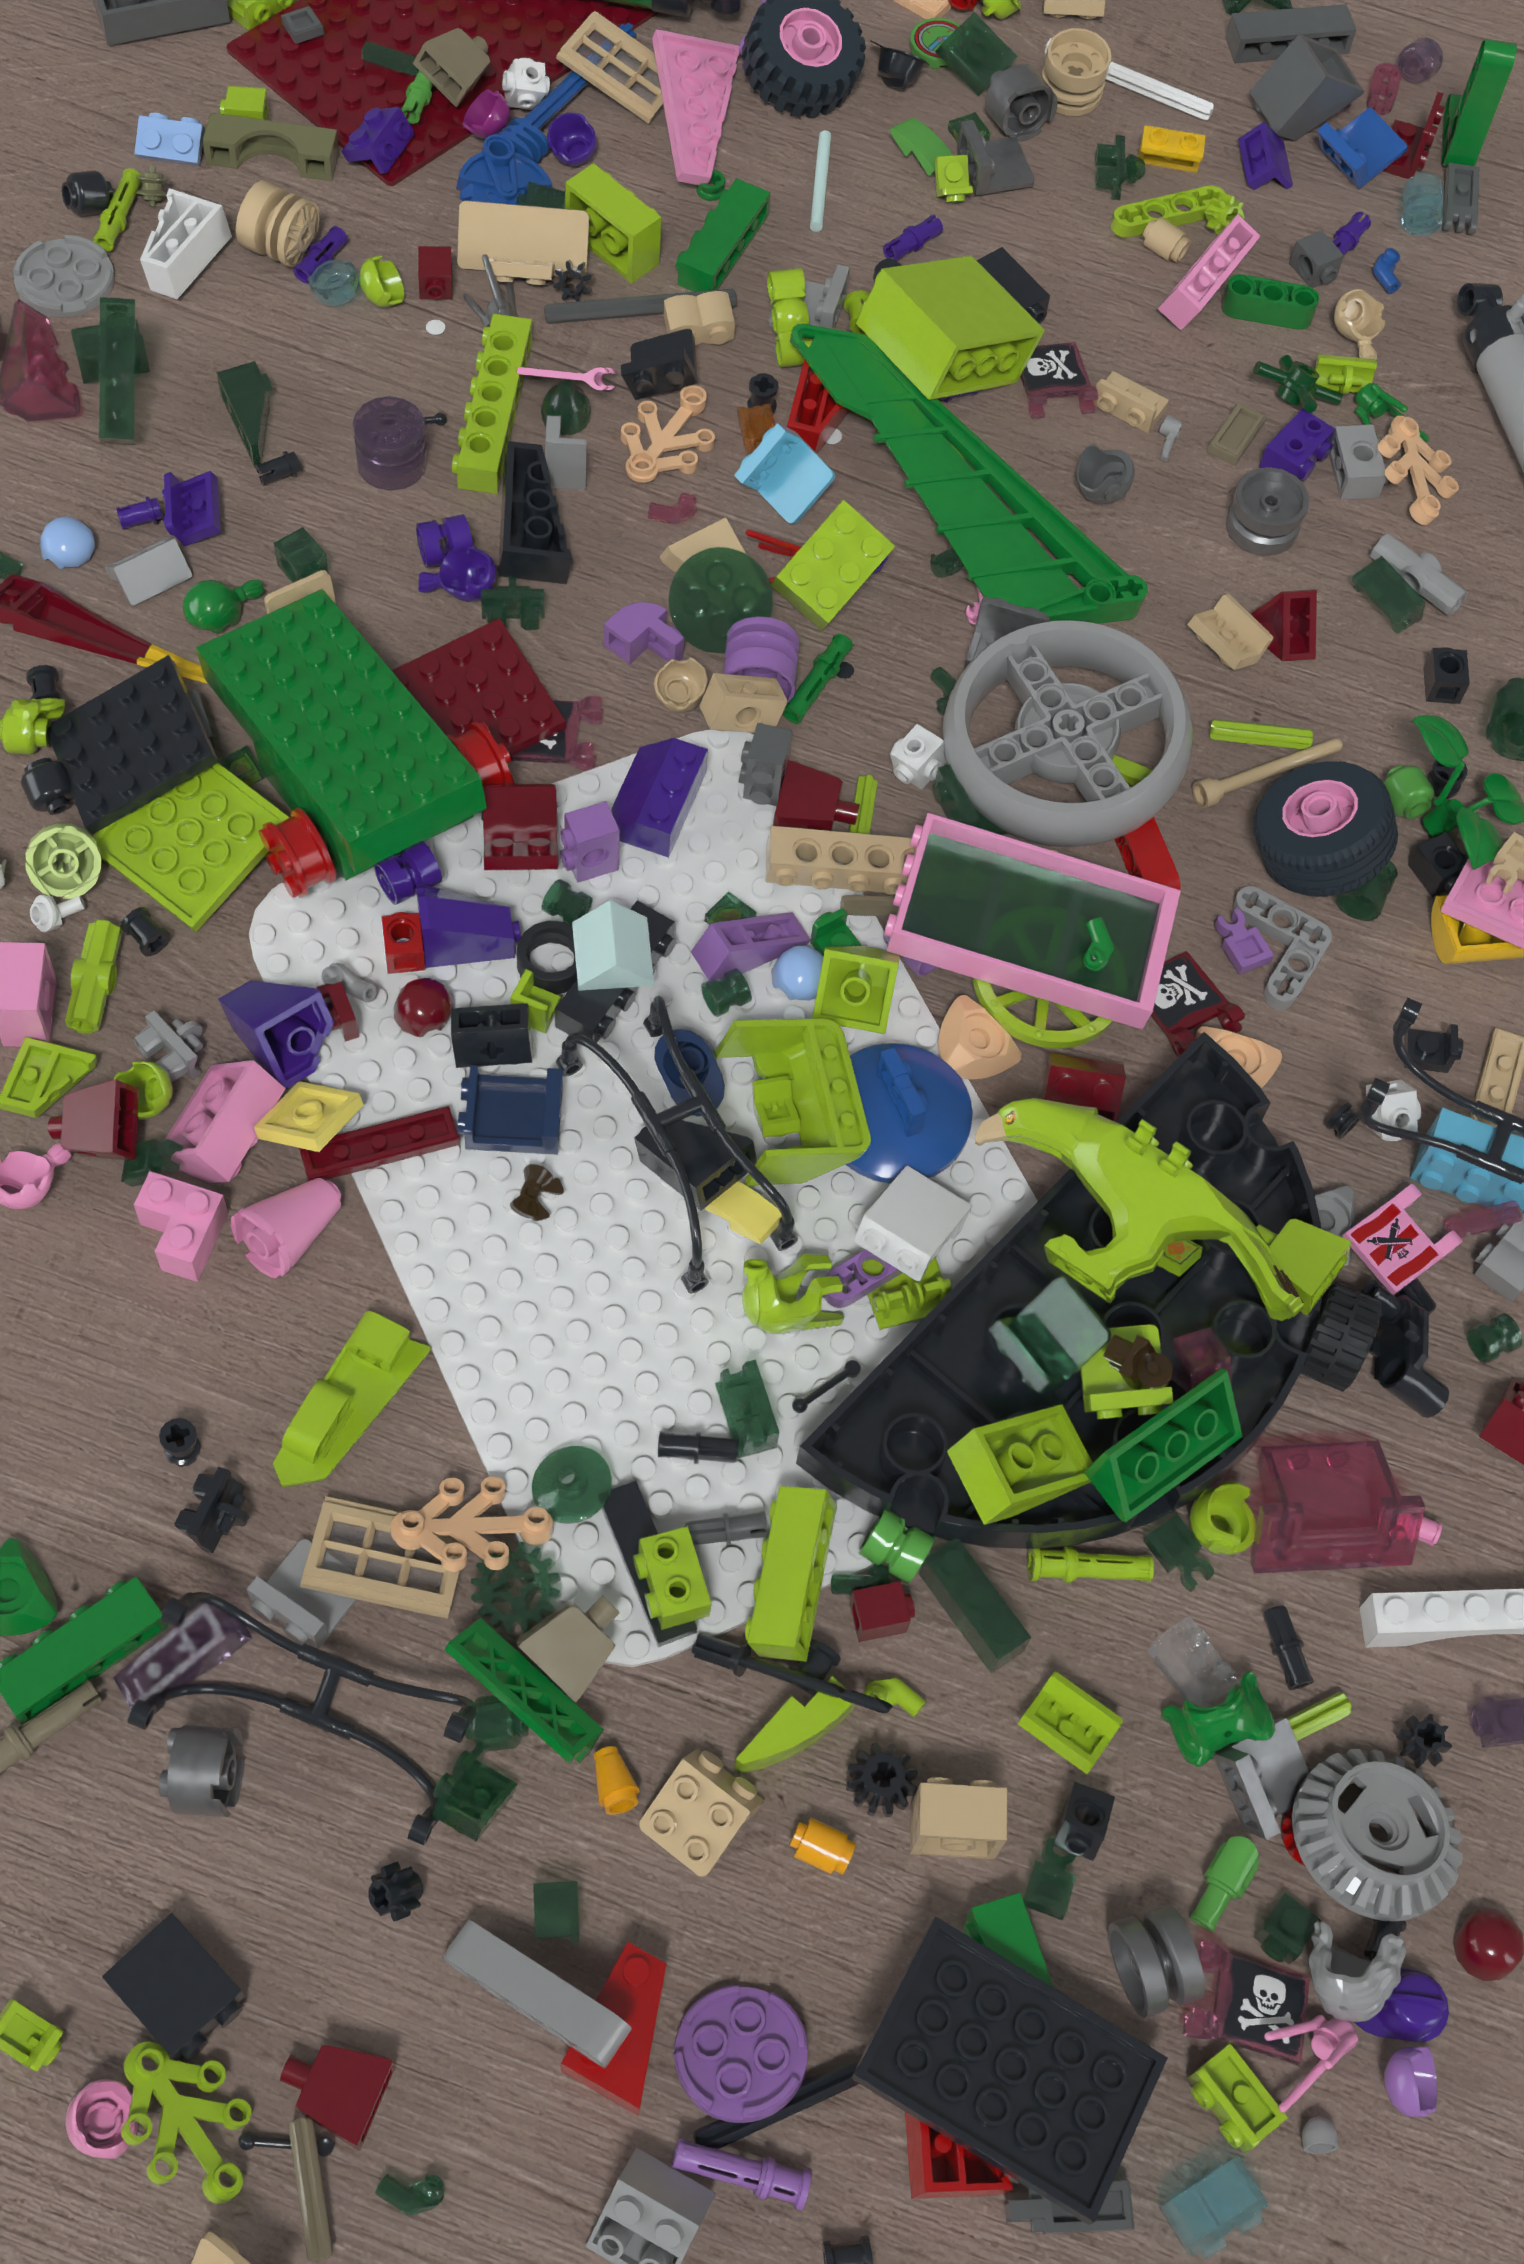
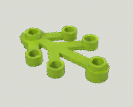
M142 2042L137 2044L129 2051L124 2061L125 2075L134 2087L128 2119L121 2127L123 2140L129 2145L136 2146L142 2144L150 2136L153 2126L151 2119L147 2116L153 2092L162 2106L154 2157L147 2166V2176L150 2181L157 2185H163L176 2175L178 2161L174 2156V2150L179 2131L206 2172L202 2181V2190L206 2198L215 2204L229 2202L240 2192L243 2185V2175L235 2164L222 2160L196 2119L220 2123L225 2128L236 2131L249 2122L252 2115L250 2105L247 2101L239 2098L225 2104L179 2095L170 2080L197 2084V2087L203 2092H214L226 2079L224 2066L214 2060L208 2061L202 2066L170 2060L166 2050L157 2043ZM142 2058H151L155 2063V2070L147 2071L144 2069ZM205 2070H211L216 2074V2083H209L205 2079ZM230 2108H237L241 2111L242 2121L237 2122L231 2118ZM130 2123H140L143 2127V2136L133 2135L130 2131ZM157 2161L167 2163L169 2167L168 2175L163 2176L157 2172ZM220 2173L230 2175L232 2179L231 2187H224L220 2183Z

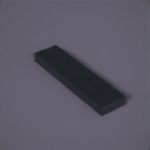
M637 1481L598 1494L599 1504L658 1648L697 1633L698 1628L695 1621L661 1630L658 1617L650 1618L645 1601V1594L650 1593L646 1578H638L633 1555L639 1554L640 1539L657 1535L658 1532Z

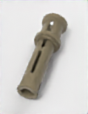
M89 1680L84 1681L82 1685L18 1728L14 1725L4 1729L5 1734L0 1737V1773L21 1759L24 1761L30 1759L34 1753L32 1749L95 1706L103 1703Z

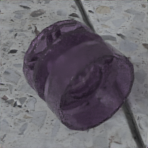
M380 397L363 404L355 413L353 420L354 441L356 445L355 454L359 474L370 485L384 490L405 489L417 483L425 474L427 467L423 414L413 403L403 398Z

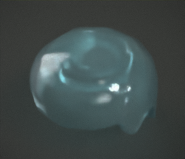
M340 260L326 261L316 267L313 274L308 277L314 297L327 306H342L350 302L357 294L359 287L358 274L350 261L347 263Z

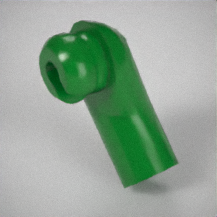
M1098 917L1085 923L1092 942L1084 955V964L1092 971L1103 969L1114 952V944L1103 917Z

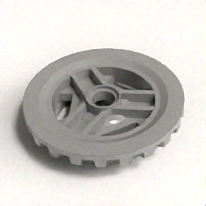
M1350 1749L1346 1754L1340 1755L1336 1753L1324 1762L1319 1763L1307 1775L1297 1791L1293 1804L1292 1827L1295 1843L1304 1865L1317 1884L1329 1896L1347 1909L1371 1919L1405 1921L1417 1918L1436 1907L1455 1885L1459 1877L1457 1869L1462 1864L1463 1853L1458 1849V1844L1462 1841L1460 1830L1454 1829L1452 1821L1456 1816L1452 1808H1445L1440 1800L1443 1794L1436 1786L1432 1789L1423 1780L1426 1775L1419 1769L1411 1771L1405 1767V1760L1397 1756L1392 1759L1385 1758L1382 1751L1372 1750L1369 1753H1362L1360 1749ZM1355 1783L1363 1791L1348 1810L1343 1813L1338 1809L1339 1796L1349 1784ZM1412 1807L1420 1816L1425 1826L1428 1838L1425 1837L1424 1832L1417 1820V1817ZM1370 1823H1377L1386 1830L1388 1834L1387 1842H1379L1373 1838L1369 1831ZM1367 1861L1393 1868L1399 1875L1382 1871Z

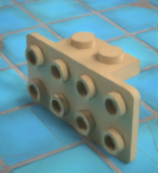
M465 200L459 205L458 266L463 269L485 270L482 256L486 254L492 265L496 281L513 282L514 277L526 278V283L533 285H545L546 280H552L554 276H558L554 272L557 268L566 271V261L569 259L572 261L573 267H578L584 261L585 267L583 270L587 273L589 214L584 210Z

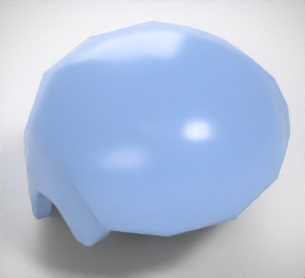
M67 516L55 518L46 524L40 537L41 556L44 561L47 559L52 561L59 569L79 567L90 560L95 550L93 533L84 523L75 518Z
M805 945L793 946L783 952L771 970L773 987L781 989L789 1000L810 1001L816 998L823 955L819 951Z

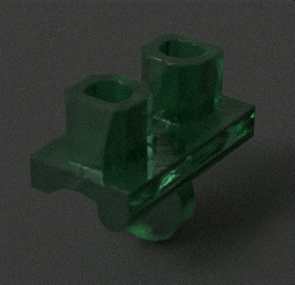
M1116 135L1114 145L1097 144L1095 153V166H1097L1095 188L1111 190V200H1120L1121 184L1125 180L1133 184L1141 179L1145 174V162L1134 154H1130L1125 158V136Z
M509 576V586H495V589L481 590L482 619H486L488 624L500 618L506 628V619H520L521 628L524 630H538L541 618H545L544 589L516 586V576Z

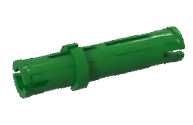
M839 633L834 635L823 654H818L813 660V668L794 693V697L787 703L782 713L789 722L794 724L801 723L803 717L828 681L838 675L840 664L849 651L853 649V643L847 636Z

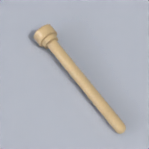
M1334 738L1220 781L1210 777L1194 782L1192 787L1194 799L1202 809L1216 805L1225 793L1336 753L1342 749L1343 743L1340 739Z

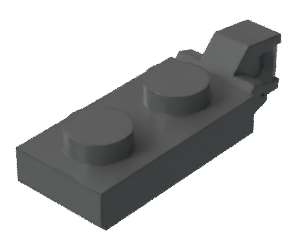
M1128 2180L1112 2182L1095 2222L1090 2225L1030 2188L1028 2189V2200H1009L1008 2203H1005L1006 2223L1031 2222V2233L1042 2232V2235L1129 2231L1135 2229L1130 2181Z

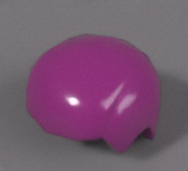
M485 90L468 108L464 115L463 126L481 139H486L490 135L500 133L507 126L510 116L508 100L498 91Z

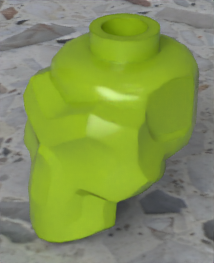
M43 698L13 701L11 707L5 711L3 719L0 718V740H2L5 751L12 754L33 755L38 747L48 748L51 743L47 734V728L51 727L50 719H58L62 716L65 709V699Z

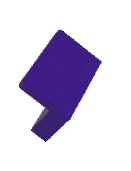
M1265 122L1238 138L1247 184L1253 190H1256L1275 177L1287 189L1293 186L1285 144Z

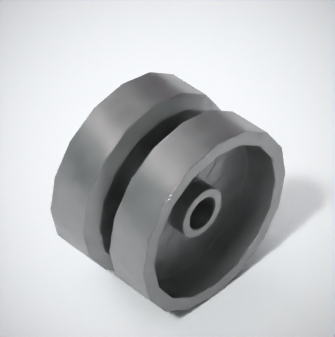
M1265 467L1254 469L1245 474L1237 484L1234 499L1227 515L1226 527L1230 537L1239 547L1252 554L1276 555L1291 548L1299 535L1301 524L1309 506V495L1305 485L1295 475L1283 469Z
M1167 1903L1147 1910L1144 1914L1143 1923L1134 1916H1129L1114 1921L1108 1926L1110 1951L1116 1972L1130 2004L1139 2016L1147 2018L1164 2012L1168 2009L1169 1998L1181 2006L1199 2000L1204 1996L1205 1982L1199 1955L1182 1916L1174 1906Z

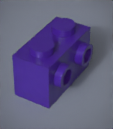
M1302 408L1266 446L1259 468L1283 469L1295 475L1299 480L1305 481L1314 470L1315 463L1318 460L1324 461L1332 451L1334 444L1331 443L1335 428Z

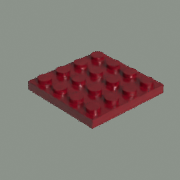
M500 618L391 670L445 735L450 734L456 737L466 732L470 723L474 721L480 723L483 721L490 729L496 743H503L509 755L512 756L567 729L565 719Z

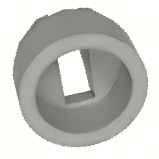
M1320 2116L1313 2117L1307 2121L1302 2130V2143L1305 2152L1324 2154L1339 2149L1338 2134L1331 2121Z

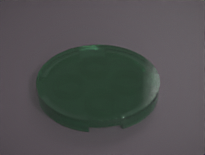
M712 547L695 553L679 567L670 585L669 611L676 629L687 642L706 652L726 653L728 630L734 623L745 618L758 616L770 618L772 614L773 594L768 576L756 560L734 548Z

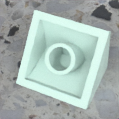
M609 900L572 922L578 991L654 986L647 917Z

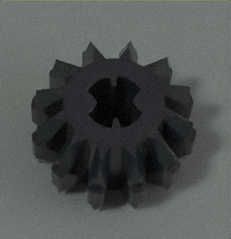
M873 1743L870 1748V1755L863 1750H859L855 1756L858 1764L850 1763L846 1772L853 1779L847 1782L846 1790L859 1792L853 1801L856 1807L861 1806L865 1801L870 1803L867 1814L870 1816H874L878 1806H882L885 1817H891L894 1809L893 1804L898 1809L905 1810L909 1804L906 1796L910 1797L916 1794L917 1787L910 1781L917 1778L918 1771L914 1768H904L911 1758L909 1754H902L898 1759L894 1757L896 1752L894 1744H890L886 1754H883L879 1744ZM876 1773H884L883 1779L887 1776L890 1778L887 1787H880V1781L876 1784L873 1782Z

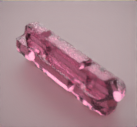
M1513 1200L1502 1203V1208L1497 1209L1495 1205L1466 1213V1218H1461L1460 1215L1445 1220L1446 1232L1448 1234L1454 1230L1460 1238L1467 1237L1466 1233L1468 1232L1471 1235L1497 1229L1502 1227L1501 1223L1506 1222L1507 1226L1522 1221L1521 1208L1518 1202Z

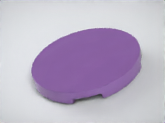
M739 1984L713 1990L693 2004L682 2019L674 2047L677 2077L688 2098L700 2110L714 2118L733 2123L754 2122L767 2118L781 2110L791 2101L804 2079L808 2062V2046L802 2022L793 2008L773 1992L768 1993L751 1987H739Z

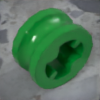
M713 169L709 182L697 185L696 192L698 196L706 201L719 200L725 189L724 175L720 171Z

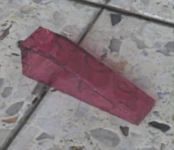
M20 299L14 304L0 372V405L9 414L18 415L27 422L77 417L80 413L79 392L76 384L68 382L65 375L69 368L66 361L59 359L55 351L59 344L48 318Z

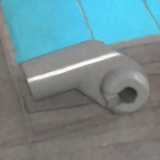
M332 963L329 967L323 969L321 977L324 984L332 985L341 982L346 994L367 1003L373 1001L376 997V986L360 979L344 964Z

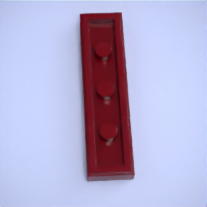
M446 1106L335 1135L320 1152L299 1148L308 1181L316 1178L328 1180L460 1145L450 1108Z

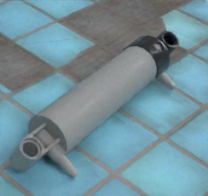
M1466 283L1458 293L1457 307L1461 315L1472 316L1473 320L1468 324L1463 333V345L1474 370L1480 376L1524 473V294H1522L1520 299H1517L1513 306H1502L1503 293L1499 285Z

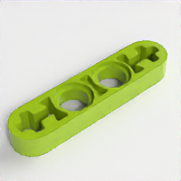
M1209 185L1122 205L1114 212L1111 224L1112 231L1124 238L1142 235L1151 220L1157 221L1159 219L1147 214L1151 211L1160 213L1162 218L1174 226L1206 220L1205 211L1212 202V198L1222 200L1225 191L1218 186ZM1185 205L1189 207L1191 210L1181 211L1177 209L1176 206Z

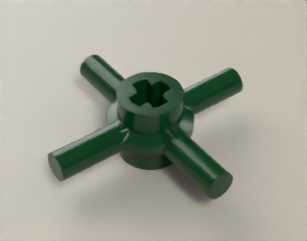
M1284 355L1279 360L1283 370L1260 361L1254 366V374L1281 384L1277 390L1280 397L1293 405L1303 406L1308 413H1312L1317 409L1314 397L1338 406L1342 401L1343 395L1341 393L1316 384L1319 378L1317 371L1305 363L1293 362L1289 355Z

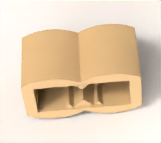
M712 291L698 296L677 295L664 300V320L667 334L683 329H691L695 338V346L700 343L720 345L734 339L735 321L727 292Z

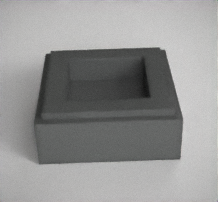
M310 6L281 15L282 25L295 44L324 35L323 25Z

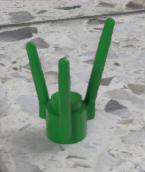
M1377 383L1365 385L1355 398L1358 407L1354 412L1364 425L1372 424L1368 416L1378 418L1387 411L1395 418L1396 416H1404L1397 409L1402 412L1408 410L1407 406L1383 391ZM1419 428L1420 437L1425 442H1428L1429 437Z

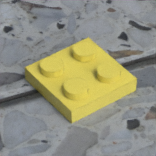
M299 1081L254 1126L258 1139L320 1152L364 1105L360 1093Z

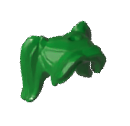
M1247 1671L1240 1683L1230 1688L1225 1702L1210 1708H1202L1186 1699L1183 1702L1182 1710L1171 1705L1163 1707V1712L1161 1713L1164 1721L1170 1724L1175 1741L1184 1759L1195 1767L1204 1766L1209 1760L1213 1759L1216 1751L1223 1749L1230 1743L1246 1739L1267 1741L1272 1738L1275 1732L1273 1716L1258 1689L1257 1676L1252 1671Z

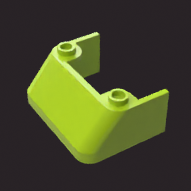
M823 1018L733 1021L715 1051L717 1058L752 1057L754 1068L762 1079L789 1076L792 1100L800 1118L801 1132H799L802 1146L765 1150L755 1164V1167L772 1185L801 1184L859 1159L870 1146L871 1136L842 1028L834 1021ZM748 1174L745 1179L746 1185L759 1186Z

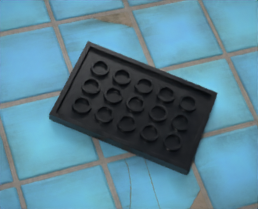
M935 1916L930 1921L851 2079L1090 2225L1095 2222L1168 2057Z

